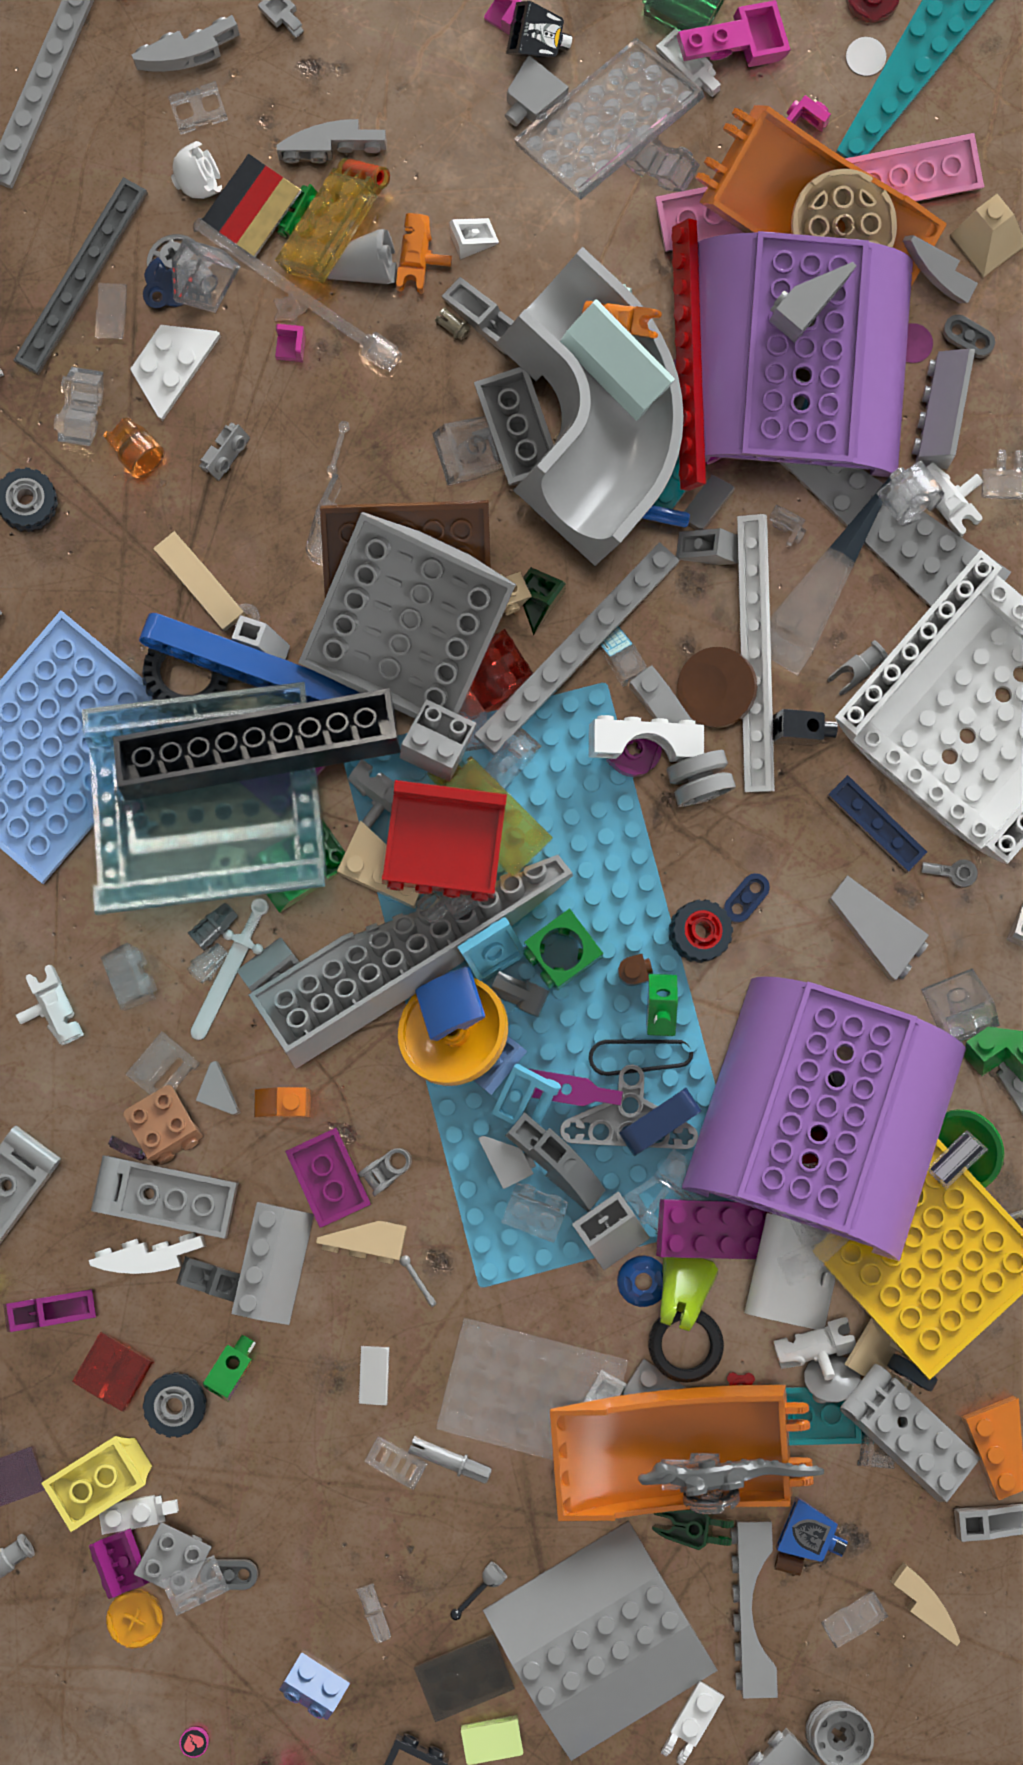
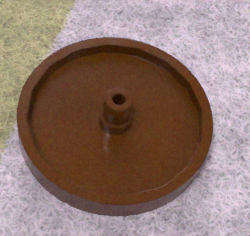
M710 647L697 652L685 663L678 678L677 692L681 705L691 719L708 727L721 728L739 722L748 714L755 702L758 686L755 671L743 655L725 647Z

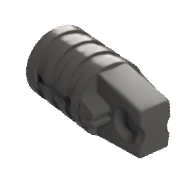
M223 903L213 912L207 914L198 925H195L188 932V935L205 951L220 935L225 933L224 931L238 915L227 903Z

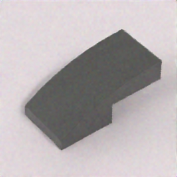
M185 1256L176 1283L234 1302L240 1274Z

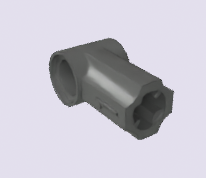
M500 971L491 987L500 999L515 1004L516 1008L536 1017H539L550 992L528 981L525 983Z

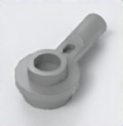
M966 859L959 860L952 866L923 862L921 873L947 876L959 887L972 885L978 876L976 866Z

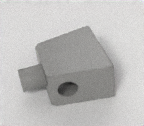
M528 56L507 90V102L512 107L505 114V118L514 126H517L524 117L537 124L568 98L569 87L531 56Z

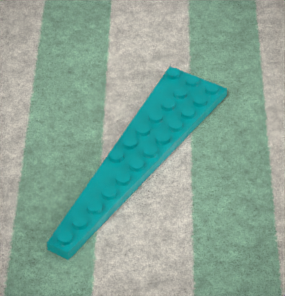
M922 0L836 153L845 159L870 154L996 0Z

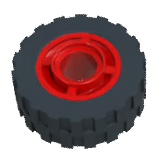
M700 899L694 900L680 907L676 914L672 916V921L668 928L670 930L669 940L673 944V949H676L679 956L685 957L690 962L702 963L715 959L728 949V944L732 941V920L728 917L727 911L724 908L722 909L718 903H712L706 899L700 901ZM697 924L705 928V938H701L696 934L695 928Z

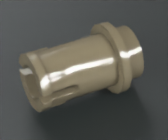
M444 307L439 313L447 318L448 321L437 315L435 322L452 333L454 339L459 338L463 340L471 329L467 325L468 321L459 319Z

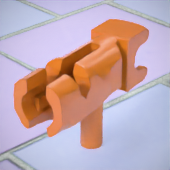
M407 213L404 227L405 231L411 234H405L402 239L396 289L402 292L405 283L413 280L416 282L417 292L423 294L426 264L451 267L452 256L431 254V250H428L429 242L432 241L429 216Z
M586 301V302L584 303L582 313H583L594 301ZM601 303L631 335L652 339L658 337L657 332L649 330L648 322L652 318H660L662 316L661 311L638 306Z

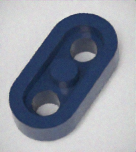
M758 873L748 875L726 900L723 908L727 911V915L733 923L746 921L765 899L770 890L767 878ZM751 884H758L760 891L758 893L751 892ZM733 905H740L742 907V913H733Z

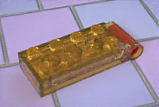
M343 158L337 168H333L275 261L286 273L324 283L382 189L389 184V170L386 167Z

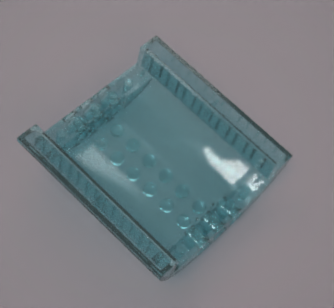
M305 682L82 709L83 734L90 755L98 885L93 886L94 912L96 915L326 887V855L317 768L124 801L117 785L113 737L308 703Z

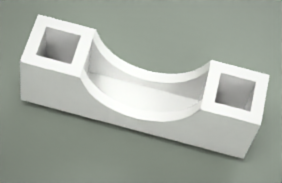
M601 715L589 724L590 758L616 759L622 754L626 744L635 739H649L656 742L665 750L670 762H680L704 753V725H697L694 720H680L679 723H668V719L656 718L652 719V722H642L639 717H626L624 720H614L613 716Z

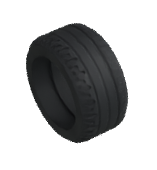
M700 1310L696 1323L706 1330L710 1340V1349L706 1359L694 1368L682 1369L668 1362L662 1351V1339L670 1326L661 1323L660 1317L652 1326L648 1340L651 1359L657 1369L671 1380L682 1383L700 1381L708 1377L717 1368L722 1359L724 1350L722 1332L715 1320L702 1310ZM677 1311L672 1324L681 1321L680 1316L682 1312Z

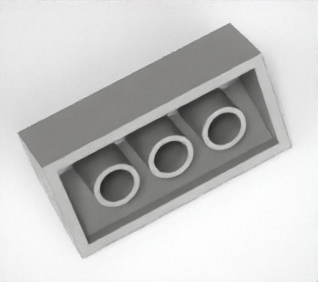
M975 349L939 351L935 360L930 359L927 376H931L930 386L925 385L922 402H926L925 412H920L917 428L921 429L920 438H915L912 454L917 455L915 464L928 466L934 463L939 468L947 470L956 456Z
M521 367L474 382L509 485H518L554 445L530 375Z
M257 1202L231 1314L290 1325L314 1214Z

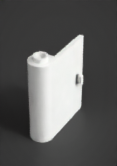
M767 1213L744 1313L811 1329L825 1327L836 1278L811 1251L831 1233Z

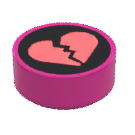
M200 1727L186 1729L180 1738V1749L183 1754L191 1758L203 1755L209 1745L208 1734Z

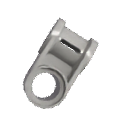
M393 1149L379 1160L377 1159L360 1171L358 1175L365 1178L373 1189L372 1194L375 1197L411 1167L412 1156L406 1149ZM395 1153H401L406 1158V1164L401 1169L395 1168L391 1163L392 1156Z

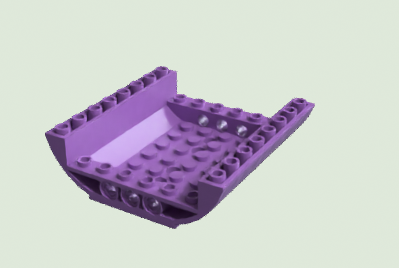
M758 231V233L726 234L699 241L698 261L705 462H708L710 457L858 468L870 469L871 476L890 477L894 474V477L897 478L913 268L911 257L895 248L872 243L869 240ZM851 262L857 265L849 279L814 319V325L807 327L795 343L769 321L773 315L770 309L784 290L789 294L795 286ZM804 368L809 371L811 377L808 382L802 383L797 380L795 373L798 369ZM795 397H805L809 403L806 410H798L793 403Z
M780 977L752 978L681 1189L705 1197H709V1194L712 1193L873 1247L872 1253L900 1261L966 1047L949 1033L918 1019L917 1016L821 985ZM847 1046L852 1050L853 1057L847 1061L841 1060L837 1056V1049ZM830 1074H841L844 1077V1084L841 1087L831 1086L828 1082ZM819 1126L826 1130L827 1137L825 1140L815 1141L812 1139L810 1131L814 1127ZM811 1153L817 1157L818 1165L815 1168L808 1169L803 1166L801 1159L805 1154Z

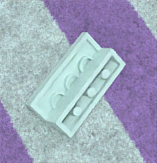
M597 299L571 325L560 340L578 362L636 421L645 414L651 404L675 380Z

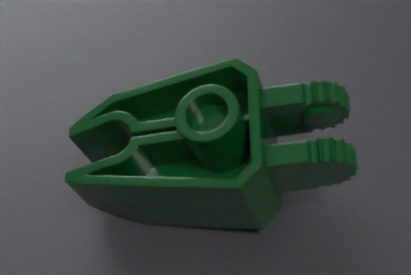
M711 1508L654 1513L656 1516L670 1519L673 1526L655 1524L652 1526V1530L665 1539L700 1550L709 1543L731 1546L732 1538L724 1535H714L712 1530L713 1526L726 1529L733 1528L734 1521L714 1516L715 1513Z

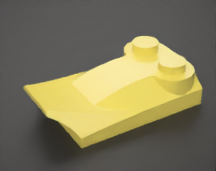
M115 1436L42 1482V1485L70 1532L143 1487L152 1465L136 1438Z

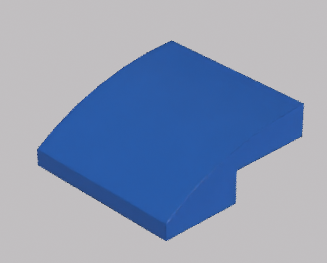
M464 967L442 975L415 990L430 1040L438 1041L458 1028L466 1030L486 1017L470 967Z

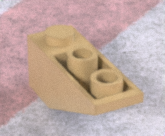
M376 1221L317 1237L316 1243L323 1244L322 1250L338 1253L339 1248L350 1250L349 1255L366 1258L368 1253L377 1255V1261L393 1264L394 1259L400 1260L407 1226Z

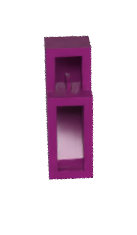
M92 1289L3 1304L7 1332L96 1318Z

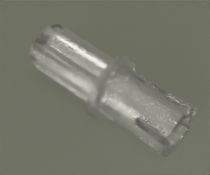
M374 1583L356 1589L365 1612L363 1617L368 1620L375 1642L380 1643L388 1640L391 1634L383 1614L385 1608H381Z

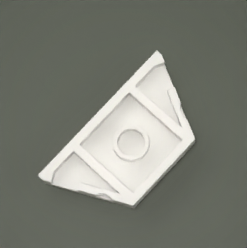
M160 325L130 370L159 420L163 421L211 352L221 337L219 332Z

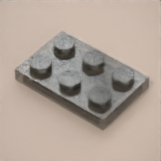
M494 1633L414 1666L435 1722L515 1689Z

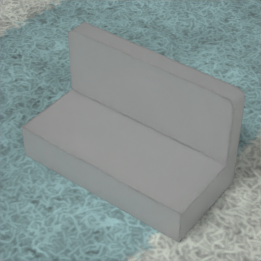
M278 938L266 947L261 954L256 955L240 967L237 972L253 992L300 963V961L283 939Z

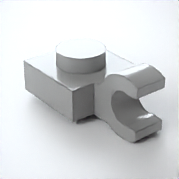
M263 0L258 4L259 10L276 28L283 23L295 38L304 32L301 28L302 23L293 15L297 10L290 0Z

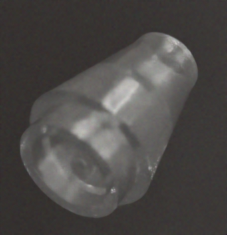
M216 943L191 960V965L187 970L197 981L204 984L207 980L210 981L228 953L220 944Z

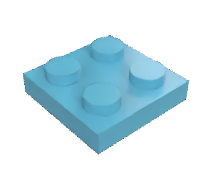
M506 917L494 922L488 928L458 946L475 978L482 982H485L499 971L504 970L524 957V948Z

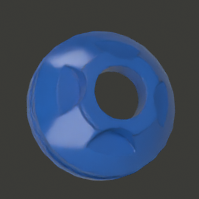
M645 1255L635 1256L627 1260L621 1266L617 1277V1286L622 1297L628 1303L638 1307H648L659 1302L662 1299L663 1265L655 1258ZM641 1273L649 1274L652 1279L651 1287L647 1290L638 1289L635 1285L637 1275Z

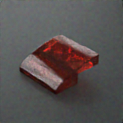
M100 1332L72 1382L109 1405L125 1412L153 1362L132 1348L124 1346L106 1333Z

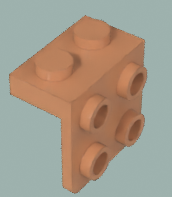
M170 1085L162 1087L127 1108L123 1114L145 1156L155 1166L170 1162L174 1159V1155L181 1150L192 1149L199 1143L198 1140L204 1137L200 1129L192 1122L177 1093Z

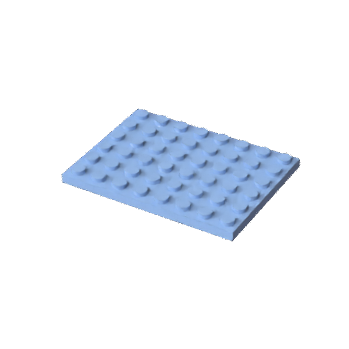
M61 610L0 680V849L42 884L48 880L121 794L117 785L113 737L178 726L186 718L184 713L178 712V716H174L169 709L166 712L162 711L159 703L155 705L152 702V696H148L145 692L146 686H143V678Z

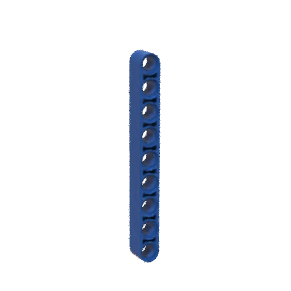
M148 614L139 637L140 643L148 648L300 703L360 693L312 669L161 614Z

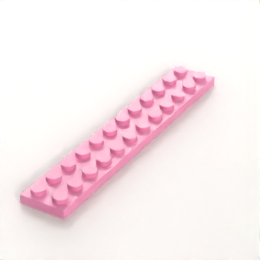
M975 133L846 158L852 164L898 192L909 196L916 202L984 188ZM708 187L655 197L665 252L673 251L672 227L687 218L697 220L698 242L714 236L744 232L700 203Z

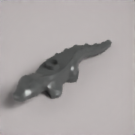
M761 1458L756 1460L741 1459L740 1461H727L726 1463L716 1464L714 1459L698 1462L699 1467L694 1468L659 1462L654 1465L651 1472L639 1475L638 1481L642 1485L673 1484L681 1486V1492H686L687 1496L706 1494L708 1490L743 1488L744 1481L762 1475L807 1477L823 1475L824 1469L817 1465L813 1467L806 1466L805 1464L793 1465L792 1463H781L778 1460L770 1461Z

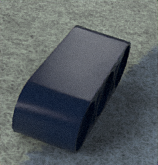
M684 1088L620 1131L619 1135L633 1156H636L702 1110L688 1089Z

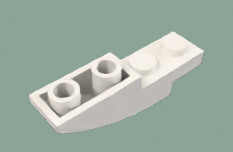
M195 1232L178 1237L180 1243L169 1246L168 1241L153 1245V1251L149 1252L146 1242L139 1244L138 1239L121 1244L123 1249L113 1253L111 1248L95 1252L96 1258L89 1260V1264L92 1267L117 1273L139 1274L165 1271L182 1266L181 1254L206 1247L203 1236L196 1237Z

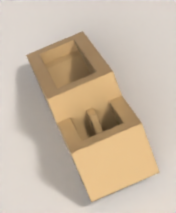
M903 1562L890 1581L912 1598L907 1608L934 1630L958 1646L960 1639L946 1608L925 1581Z

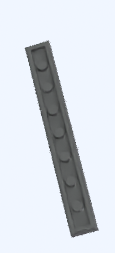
M124 177L122 178L14 358L16 364L39 376L148 194L146 189Z

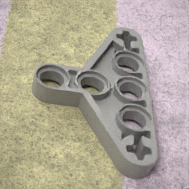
M633 1064L625 1066L620 1071L618 1080V1091H623L621 1106L603 1103L565 1120L560 1128L563 1140L572 1144L627 1146L619 1135L622 1128L631 1125L658 1107L643 1098L644 1073L642 1069ZM633 1069L638 1072L640 1079L636 1085L631 1086L625 1083L623 1076L627 1070ZM632 1097L637 1100L638 1109L635 1113L629 1114L623 1110L622 1102L624 1099ZM584 1122L590 1123L588 1130L590 1140H583L585 1134H576L575 1139H570V1135L564 1131L565 1128L570 1127V1123H576V1128L585 1129ZM685 1122L676 1128L673 1133H682L683 1128L688 1129V1133L693 1134V1139L688 1140L687 1145L682 1144L681 1139H673L674 1144L669 1145V1133L661 1143H654L649 1147L689 1149L696 1144L698 1133L692 1125ZM597 1124H604L609 1129V1135L605 1140L600 1141L594 1138L592 1131Z

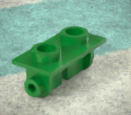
M311 184L308 187L302 185L299 188L301 193L290 207L295 212L287 211L277 226L279 228L277 231L279 235L285 238L289 235L296 244H299L303 235L307 232L308 226L323 200L322 196Z

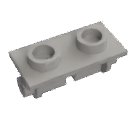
M231 422L229 426L225 425L215 440L221 447L217 449L211 445L200 459L201 464L199 467L207 473L210 472L219 481L224 473L229 470L237 455L245 448L246 443L250 439L249 435L238 424L235 425Z

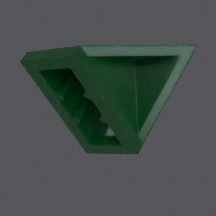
M530 567L523 579L532 597L523 604V608L534 636L564 595L566 583Z

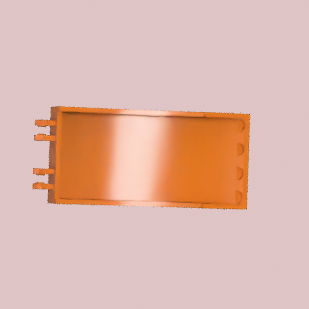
M754 105L749 115L743 110L734 108L732 115L744 123L741 130L732 124H725L723 130L735 138L721 164L710 157L705 159V165L716 172L713 179L700 172L695 177V179L708 187L700 203L744 233H758V231L792 234V212L802 190L814 178L837 169H852L868 174L873 178L871 181L873 184L887 191L894 205L897 219V232L893 248L904 252L908 256L910 255L903 243L905 236L914 235L935 246L947 223L912 198L898 192L852 164L769 106ZM839 219L836 227H838L841 233H844L845 223ZM914 261L911 286L920 272Z
M735 1385L642 1392L550 1409L558 1521H615L616 1518L703 1508L790 1507L793 1495L792 1487L813 1485V1476L791 1477L769 1474L744 1481V1487L738 1488L739 1492L734 1498L724 1502L717 1501L720 1503L713 1504L696 1503L688 1500L684 1496V1492L680 1491L681 1486L673 1484L642 1485L638 1481V1476L651 1472L654 1465L659 1462L694 1468L699 1467V1461L712 1459L718 1464L726 1463L727 1461H740L741 1459L756 1460L761 1458L770 1461L778 1460L781 1463H792L793 1465L805 1464L812 1467V1459L808 1457H790L789 1431L808 1430L810 1422L803 1419L788 1420V1414H804L809 1411V1405L804 1402H787L786 1385ZM708 1490L707 1496L702 1494L698 1498L707 1500L718 1499L721 1491L724 1492L722 1495L724 1497V1495L726 1496L729 1493V1490Z

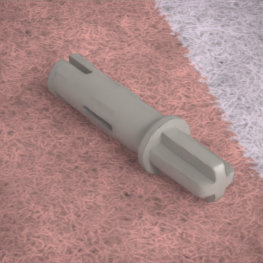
M414 1436L412 1444L415 1446H410L409 1454L416 1455L457 1472L459 1477L464 1475L483 1484L487 1483L492 1470L490 1467L468 1459L466 1454L465 1456L458 1455Z

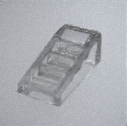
M379 1436L364 1461L412 1490L415 1489L428 1464ZM384 1446L387 1450L379 1463L375 1458L381 1447ZM391 1452H394L397 1455L389 1468L385 1464ZM401 1458H404L407 1461L399 1474L395 1469ZM411 1463L416 1465V1468L410 1479H408L405 1475Z

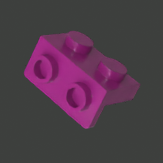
M131 1528L104 1537L89 1545L92 1560L96 1565L102 1587L108 1599L150 1583L134 1575L142 1558Z

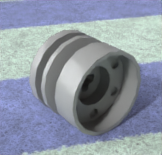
M827 1701L818 1705L810 1713L806 1723V1739L811 1750L825 1764L862 1765L869 1758L874 1746V1733L870 1722L853 1706L843 1701ZM834 1728L842 1732L840 1737L834 1736L831 1733Z

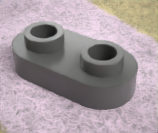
M963 315L951 316L943 327V334L948 342L960 349H975L974 357L976 358L987 357L995 346L994 335L989 330ZM952 328H959L961 330V334H954L952 332ZM978 341L982 342L984 348H977L975 343Z
M213 1559L202 1567L200 1578L203 1585L212 1590H247L257 1581L258 1569L252 1561L246 1559ZM218 1569L221 1572L220 1578H213L211 1570ZM241 1569L248 1570L249 1577L247 1579L240 1577L239 1571Z

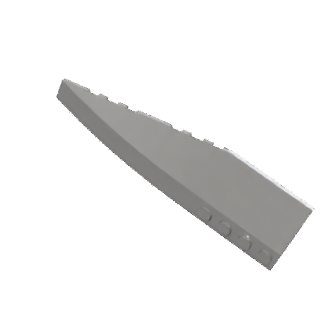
M556 855L526 866L524 871L520 873L500 876L501 880L496 881L494 898H488L487 902L475 901L471 899V895L460 894V898L444 897L417 907L416 912L403 915L401 913L393 916L392 921L379 926L377 923L369 925L365 931L355 935L353 932L348 933L248 995L292 1065L297 1069L416 994L415 990L445 975L464 962L465 959L458 949L459 945L503 917H506L510 925L513 926L573 877V873L561 857Z

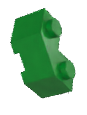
M987 1027L966 1041L964 1057L981 1076H984L1004 1062L1023 1082V1031Z

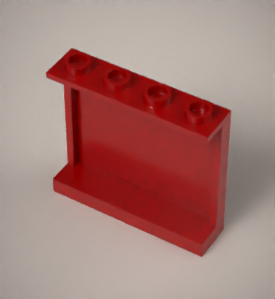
M395 780L382 884L387 885V889L403 891L404 887L415 888V892L419 894H432V891L443 892V896L450 898H460V894L471 895L472 900L487 902L488 898H494L507 794Z

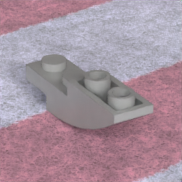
M232 15L227 18L221 17L215 20L211 26L203 30L193 31L186 39L183 38L180 31L166 33L159 41L151 45L146 44L139 47L131 56L137 70L165 72L186 69L220 57L218 46L240 34L237 23Z
M358 119L326 122L301 130L277 144V154L279 160H283L286 163H297L299 160L324 163L326 160H333V150L341 153H351L353 150L378 153L380 150H386L387 148L386 131L360 130Z

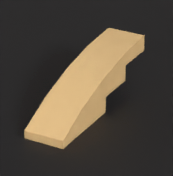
M175 531L153 548L224 632L238 621L240 615H246Z

